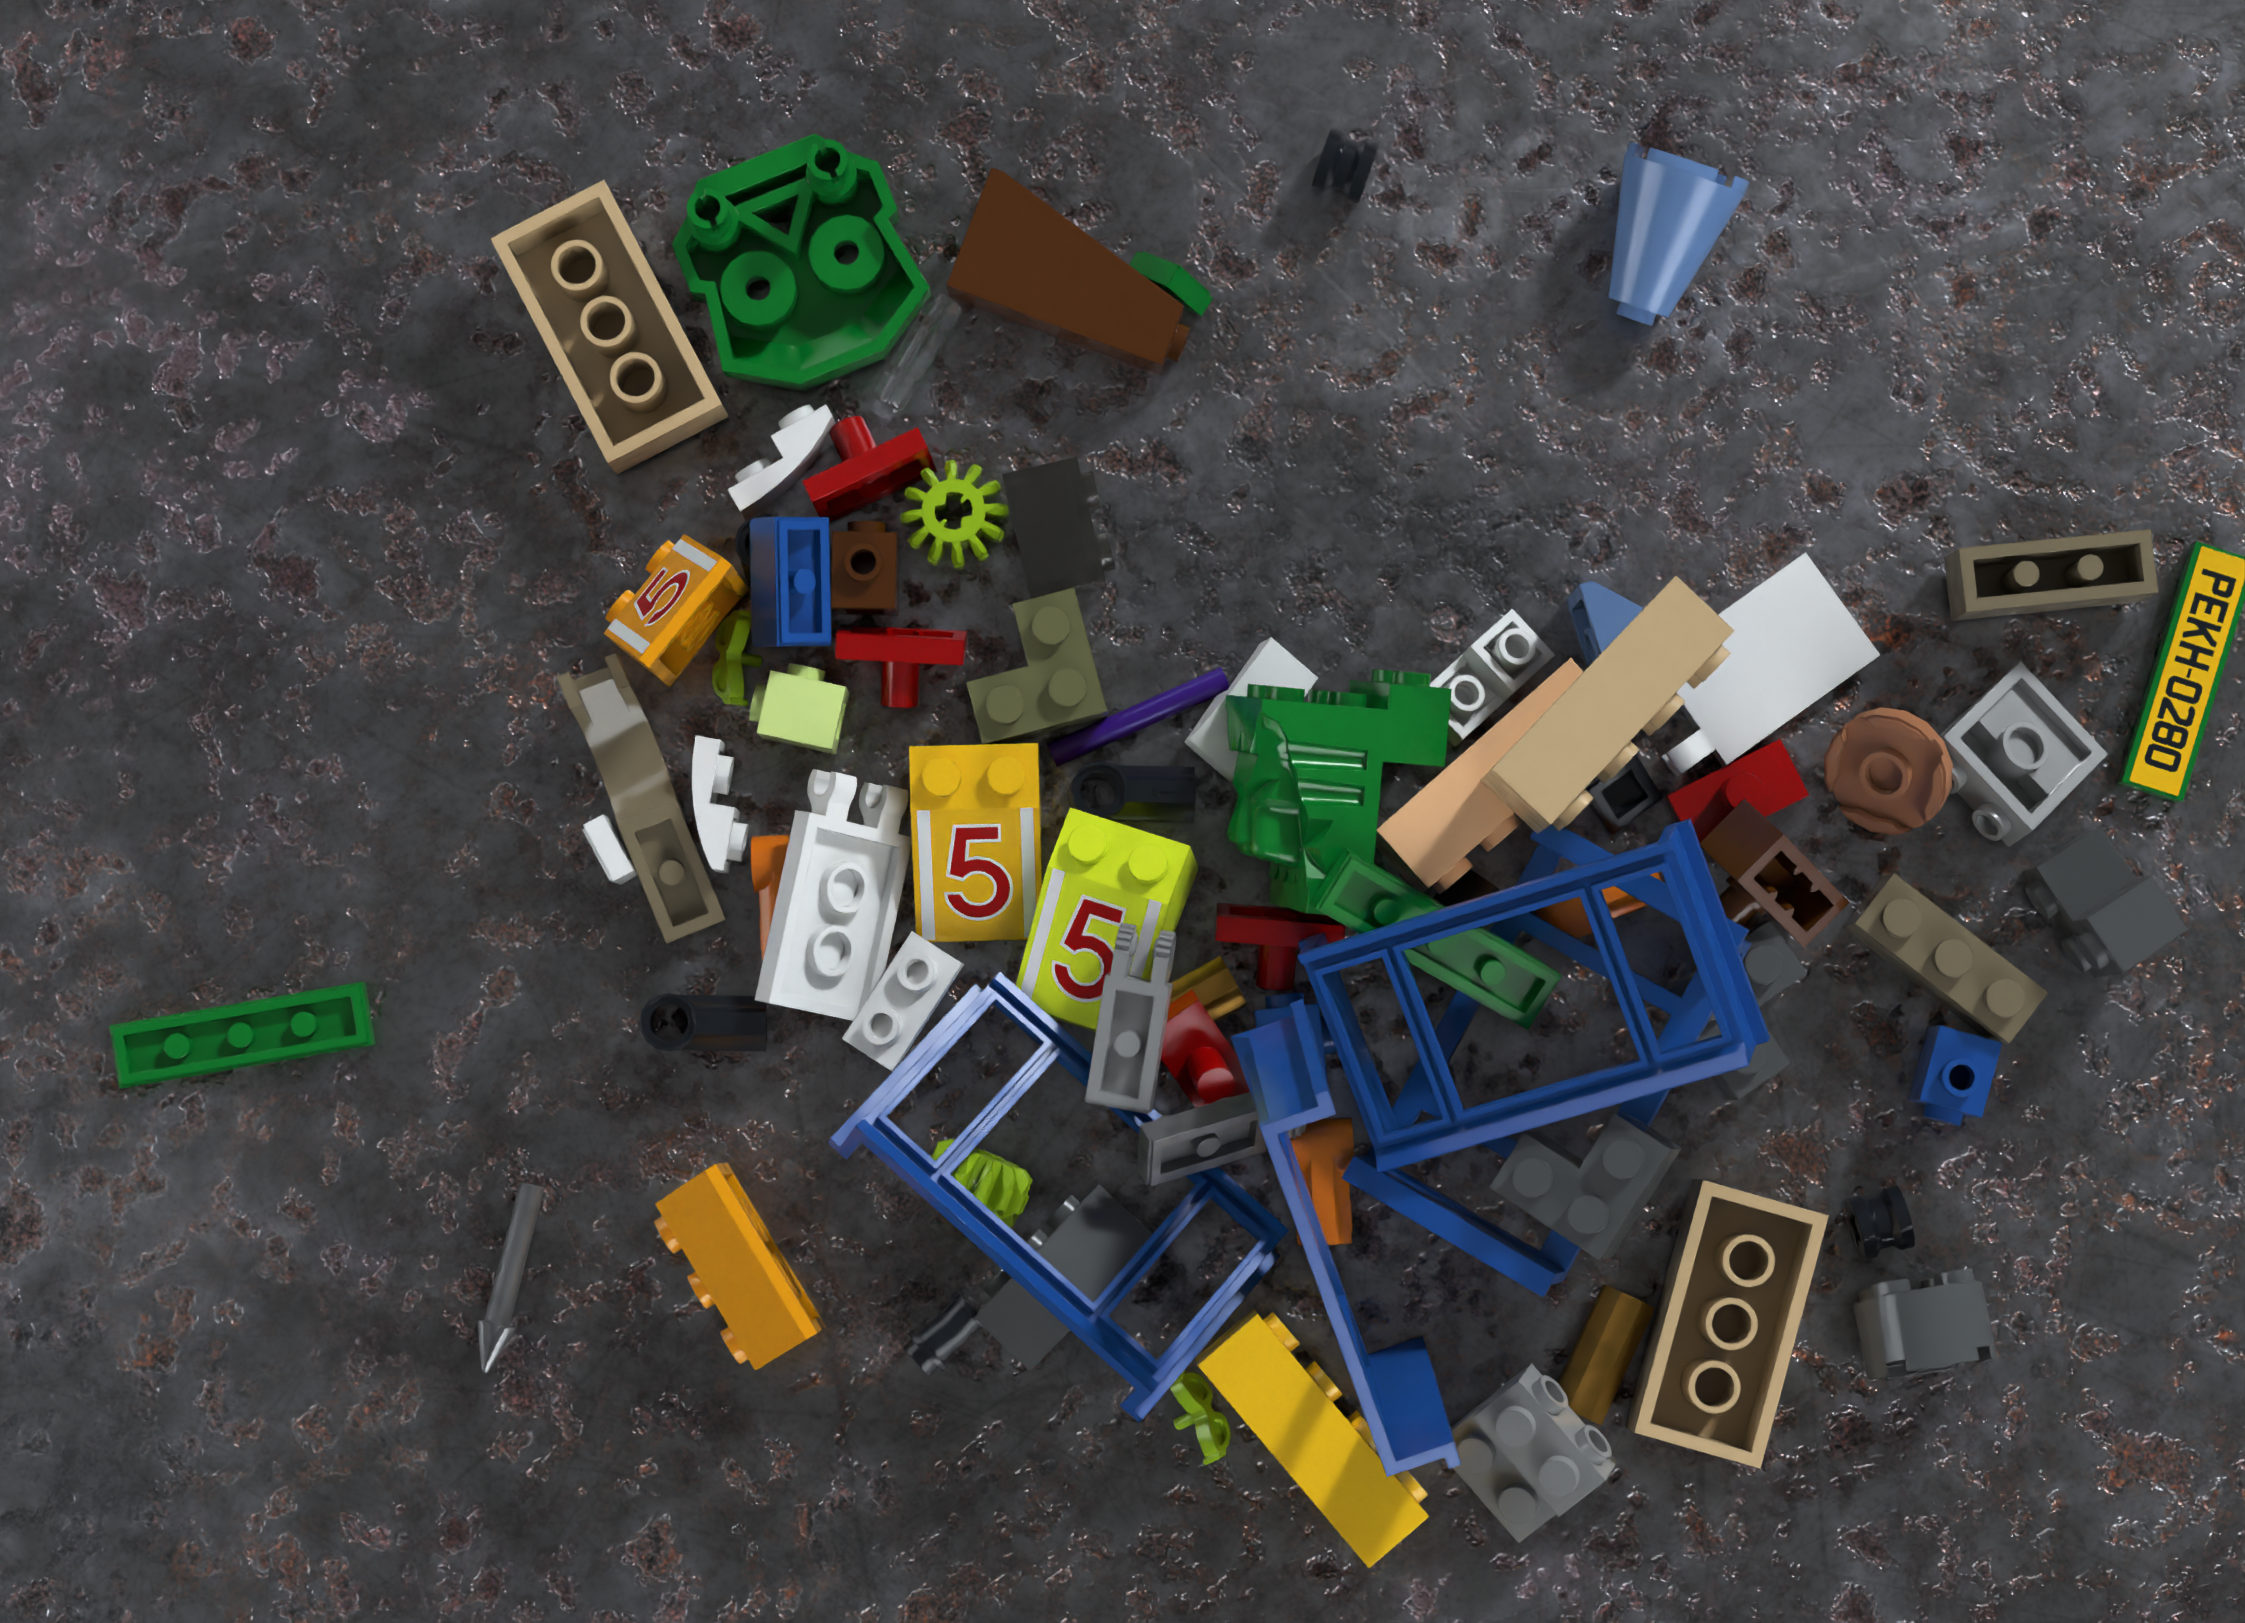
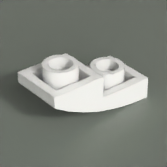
M810 404L802 406L787 414L778 422L781 430L771 435V438L782 459L771 464L768 458H763L736 474L735 478L738 484L727 490L745 520L760 512L783 495L801 478L819 456L830 439V429L836 424L826 404L815 411Z
M1513 609L1505 614L1430 683V687L1452 689L1447 739L1454 747L1463 741L1555 656L1549 647Z
M1270 637L1258 645L1228 690L1214 698L1184 743L1232 783L1238 751L1229 750L1227 710L1225 708L1226 695L1247 696L1248 684L1305 689L1306 696L1318 677Z
M695 735L692 758V795L697 830L711 869L719 873L730 874L732 861L742 862L748 837V824L739 823L740 811L735 807L716 804L718 793L725 795L729 793L734 770V757L725 756L727 745L721 740Z

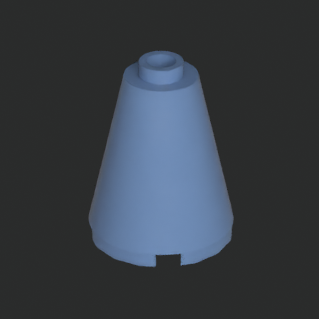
M1629 142L1624 154L1608 298L1620 302L1616 314L1652 326L1656 314L1669 318L1745 196L1749 181L1734 176L1731 188L1724 186L1727 176L1718 174V169L1651 147L1646 159H1642L1644 148L1637 143Z

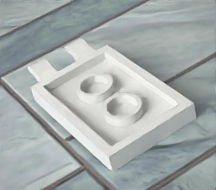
M1806 552L1718 614L1735 630L1722 644L1731 654L1695 689L1686 682L1676 692L1685 700L1680 709L1697 732L1661 756L1675 777L1684 773L1711 752L1722 767L1726 766L1880 656L1877 649Z
M816 769L812 770L807 785V795L811 803L812 812L795 810L755 1000L854 1021L885 973L912 846V837L898 834L901 818L908 803V790L865 782L859 796V808L864 824L860 825L847 822L849 807L856 792L857 778L831 771L829 773Z

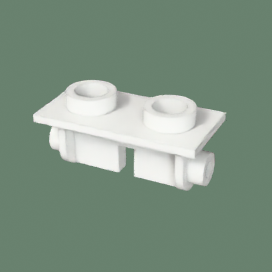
M911 931L842 1039L893 1072L905 1057L964 964Z

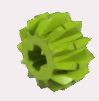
M948 460L945 462L944 467L947 480L939 482L934 472L929 468H925L921 471V477L929 491L925 493L914 487L906 489L904 493L905 498L922 509L907 510L900 514V520L904 526H923L908 539V543L913 550L920 549L933 541L927 557L929 564L937 566L947 549L952 551L951 560L954 569L962 570L965 565L963 550L971 548L974 556L980 562H984L989 558L986 547L980 541L982 537L995 543L1003 542L1005 538L1004 531L987 521L1007 518L1009 516V509L1006 504H987L1001 492V486L997 480L990 481L978 489L976 488L982 475L980 466L973 464L968 469L964 480L958 479L956 462ZM952 501H960L963 511L969 508L972 509L971 516L962 518L961 528L949 529L946 519H943L940 523L937 521L938 515L948 512V503Z
M955 1139L938 1142L931 1157L936 1161ZM975 1147L951 1174L1010 1228L1014 1226L1018 1216L1023 1213L1030 1197L1028 1192L1033 1179L1027 1170L984 1149Z

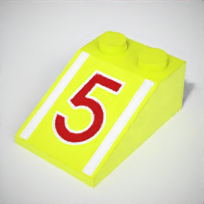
M1070 808L1047 865L1016 986L1050 1017L1096 1032L1105 975L1111 972L1115 943L1121 923L1137 926L1138 943L1128 976L1151 980L1155 941L1161 930L1175 932L1199 869L1191 846Z

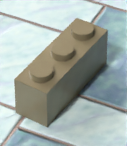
M2151 529L1958 548L1944 558L1951 621L2135 603L2159 593Z
M1895 873L1880 877L1842 926L1984 1038L1998 1041L2002 1044H2010L2049 993Z

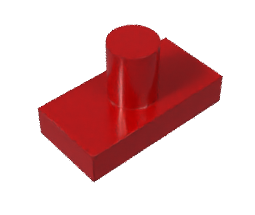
M852 416L839 421L829 431L831 440L842 463L802 482L818 516L829 517L830 523L922 480L921 471L925 468L931 469L934 473L937 472V469L918 427L877 446L863 417Z
M841 624L836 633L835 659L882 661L880 704L897 708L917 707L919 700L920 663L963 665L967 651V631Z
M1778 739L1665 796L1664 799L1676 822L1691 818L1699 843H1701L1743 799L1750 803L1764 817H1767L1809 796V793L1781 739Z
M1217 903L1215 941L1259 944L1256 986L1264 989L1290 990L1294 988L1297 947L1300 948L1298 945L1300 939L1323 932L1328 943L1345 939L1346 926L1328 915L1307 914L1281 907Z
M1190 990L1169 1005L1161 1060L1194 1107H1201L1222 1098L1234 1097L1250 1092L1236 1051L1194 991Z

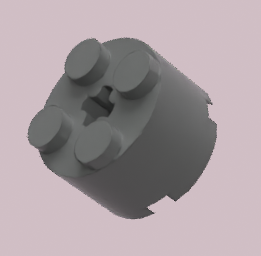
M1972 1268L1935 1274L1932 1279L1920 1281L1921 1289L1911 1290L1909 1279H1899L1870 1285V1289L1858 1291L1860 1301L1854 1303L1853 1308L1869 1382L1886 1377V1380L1956 1369L1960 1363L1975 1361L1976 1365L1997 1360L1982 1281L1974 1280Z

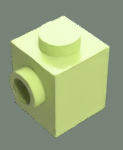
M789 663L786 673L770 670L767 685L757 683L751 702L749 721L759 722L756 733L762 739L836 754L850 693L846 686L824 682L826 672L823 670Z

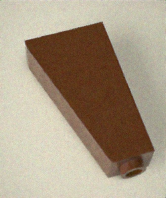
M991 167L947 282L949 297L1160 376L1167 359L1178 363L1191 327L1181 324L1184 305L1005 172Z

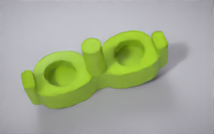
M734 610L730 616L722 621L716 633L715 646L720 652V658L712 670V685L715 693L727 705L749 707L748 700L743 699L744 677L742 665L759 668L762 664L761 655L743 653L751 626V612Z
M1184 1370L1171 1385L1170 1390L1188 1413L1175 1418L1174 1426L1177 1430H1182L1195 1424L1197 1438L1205 1456L1203 1458L1205 1466L1226 1455V1448L1231 1438L1230 1427L1226 1417L1212 1409L1213 1394L1205 1379L1196 1373H1187Z

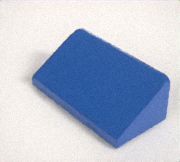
M764 517L751 519L749 528L753 646H832L829 517Z

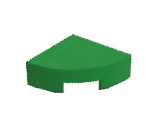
M1137 251L1129 263L1131 267L1183 304L1184 309L1202 316L1213 299L1209 295L1210 292L1178 264L1144 251L1142 253Z

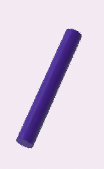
M1219 667L1047 744L1056 767H1059L1210 700L1228 690L1230 685L1222 668Z

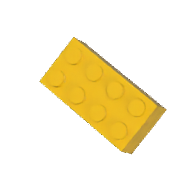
M1253 1308L1195 1358L1197 1366L1361 1560L1370 1568L1429 1517L1419 1504L1428 1494L1408 1470L1387 1477L1381 1459L1377 1455L1378 1451L1365 1419L1357 1410L1346 1418L1334 1404L1343 1394L1315 1360L1306 1368L1299 1363L1291 1352L1300 1343L1273 1311L1262 1319Z

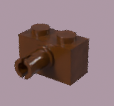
M1745 799L1700 843L1701 848L1729 875L1725 880L1729 886L1719 895L1726 917L1741 926H1744L1757 912L1761 916L1767 913L1805 948L1850 903L1778 828Z

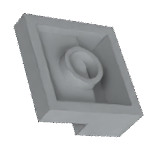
M2021 661L2010 668L1969 709L1959 715L1939 735L1944 740L1953 763L1952 789L1950 794L1957 792L1974 810L1972 821L1982 835L1994 841L2002 840L2008 847L2032 832L2108 755Z
M1532 1363L1451 1427L1461 1465L1453 1467V1469L1518 1543L1554 1515L1560 1517L1605 1482L1617 1463V1460L1612 1456L1611 1447L1603 1434L1595 1427L1585 1425L1569 1407L1567 1396L1561 1386L1551 1377L1542 1376Z

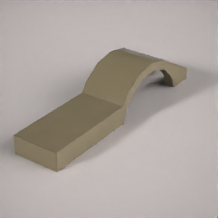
M614 653L605 657L608 665L605 668L574 680L569 671L557 676V680L569 709L575 716L595 759L615 814L617 826L667 944L726 920V915L677 798L655 735L618 653Z

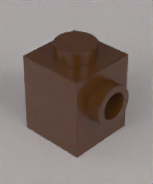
M851 521L847 523V531H832L831 608L835 615L899 616L900 540L897 532H885V523L878 521Z

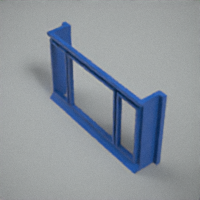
M1691 818L1665 826L1658 842L1332 943H1328L1324 932L1300 939L1298 942L1301 950L1298 959L1300 964L1305 966L1372 1142L1378 1173L1748 1067L1756 1045L1769 1042L1770 1039ZM1661 871L1721 1035L1661 1052L1602 892V889ZM1580 896L1639 1059L1463 1109L1404 950ZM1380 957L1383 958L1442 1114L1440 1117L1403 1128H1398L1339 972L1341 969Z
M1551 824L1538 834L1535 831L1532 832L1530 839L1536 841L1538 845L1516 885L1554 874L1562 857L1577 866H1581L1613 856L1614 854L1565 827L1558 831ZM1648 875L1615 885L1620 890L1681 923L1666 883ZM1533 911L1495 922L1490 932L1513 945L1521 931H1524L1610 980L1600 951L1532 913ZM1727 918L1743 961L1752 944L1744 940L1749 930ZM1631 969L1641 998L1671 1015L1657 1040L1661 1052L1697 1042L1713 1014L1698 969L1682 997ZM1457 990L1435 1030L1447 1065L1481 1006L1480 1002ZM1421 1059L1417 1062L1392 1108L1398 1128L1415 1124L1422 1110L1436 1118L1442 1116ZM1670 1089L1623 1102L1617 1113L1628 1112L1650 1127ZM1506 1136L1481 1144L1507 1159L1518 1141ZM1373 1145L1366 1155L1353 1156L1342 1176V1179L1541 1297H1545L1551 1285L1564 1281L1581 1248L1554 1230H1551L1539 1251L1400 1168L1378 1173Z
M999 972L984 990L975 983L827 1143L846 1160L863 1143L1134 1387L1119 1406L1139 1423L1280 1258V1255L1273 1249L1289 1232V1229L1218 1166L1187 1175L1186 1177L1195 1186L1097 1299L1092 1302L951 1175L1054 1060L1060 1063L1086 1088L1088 1085L1092 1053L1005 975ZM994 1004L1041 1047L935 1161L887 1117L985 1011ZM1109 1107L1138 1134L1140 1124L1162 1117L1154 1109H1152L1150 1114ZM1211 1198L1258 1242L1157 1360L1109 1317V1314Z
M1303 999L1290 1003L1292 1016L1231 1036L1257 1109L1259 1127L1387 1477L1445 1458L1449 1469L1459 1466L1461 1461L1423 1336L1370 1354L1367 1353L1289 1138L1288 1130L1336 1114Z

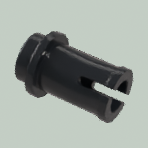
M957 1294L954 1300L918 1334L913 1329L908 1333L912 1339L903 1349L928 1376L937 1368L943 1372L947 1368L943 1362L983 1326L974 1318L977 1313L960 1294Z

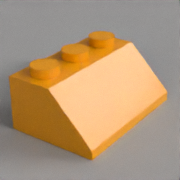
M728 1162L712 1165L655 1203L662 1215L654 1221L660 1236L673 1254L681 1249L684 1251L695 1272L687 1276V1279L706 1309L713 1305L717 1306L728 1325L727 1328L720 1331L721 1336L739 1364L749 1360L756 1371L826 1327Z

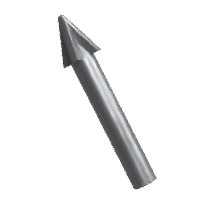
M520 1182L486 1317L485 1320H478L480 1362L483 1373L489 1372L516 1329L509 1326L544 1187Z

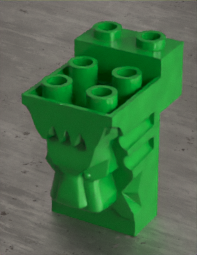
M1372 669L1371 682L1350 680L1349 693L1309 689L1308 702L1304 701L1305 689L1248 684L1247 696L1226 695L1225 708L1227 710L1229 750L1238 751L1233 784L1238 793V799L1229 824L1227 839L1236 844L1237 850L1242 854L1271 862L1268 878H1271L1270 904L1307 914L1326 915L1315 909L1310 902L1343 848L1349 849L1374 864L1383 762L1445 767L1452 689L1430 687L1431 674Z

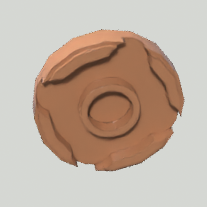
M1881 707L1857 714L1833 736L1824 755V780L1829 793L1833 790L1835 798L1841 804L1838 808L1850 821L1870 832L1899 835L1922 826L1942 809L1952 789L1953 763L1944 740L1928 722L1906 710Z

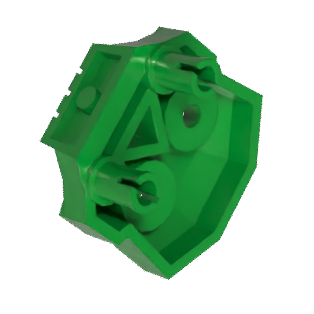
M816 133L697 180L694 192L687 202V216L672 243L673 250L694 300L708 305L722 371L727 378L805 391L885 359L931 296L928 283L894 230L900 217L879 162L848 152L836 140L825 139ZM794 211L788 235L767 223ZM844 245L856 247L859 250L856 261L848 265L839 263L835 255L840 247ZM758 280L767 282L770 285V293L766 298L753 300L747 295L748 288L753 282Z

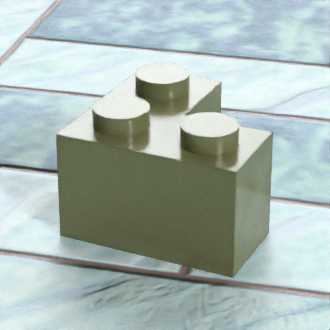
M1070 588L1013 603V611L1028 666L966 682L982 744H1013L1106 718L1107 709L1075 589Z

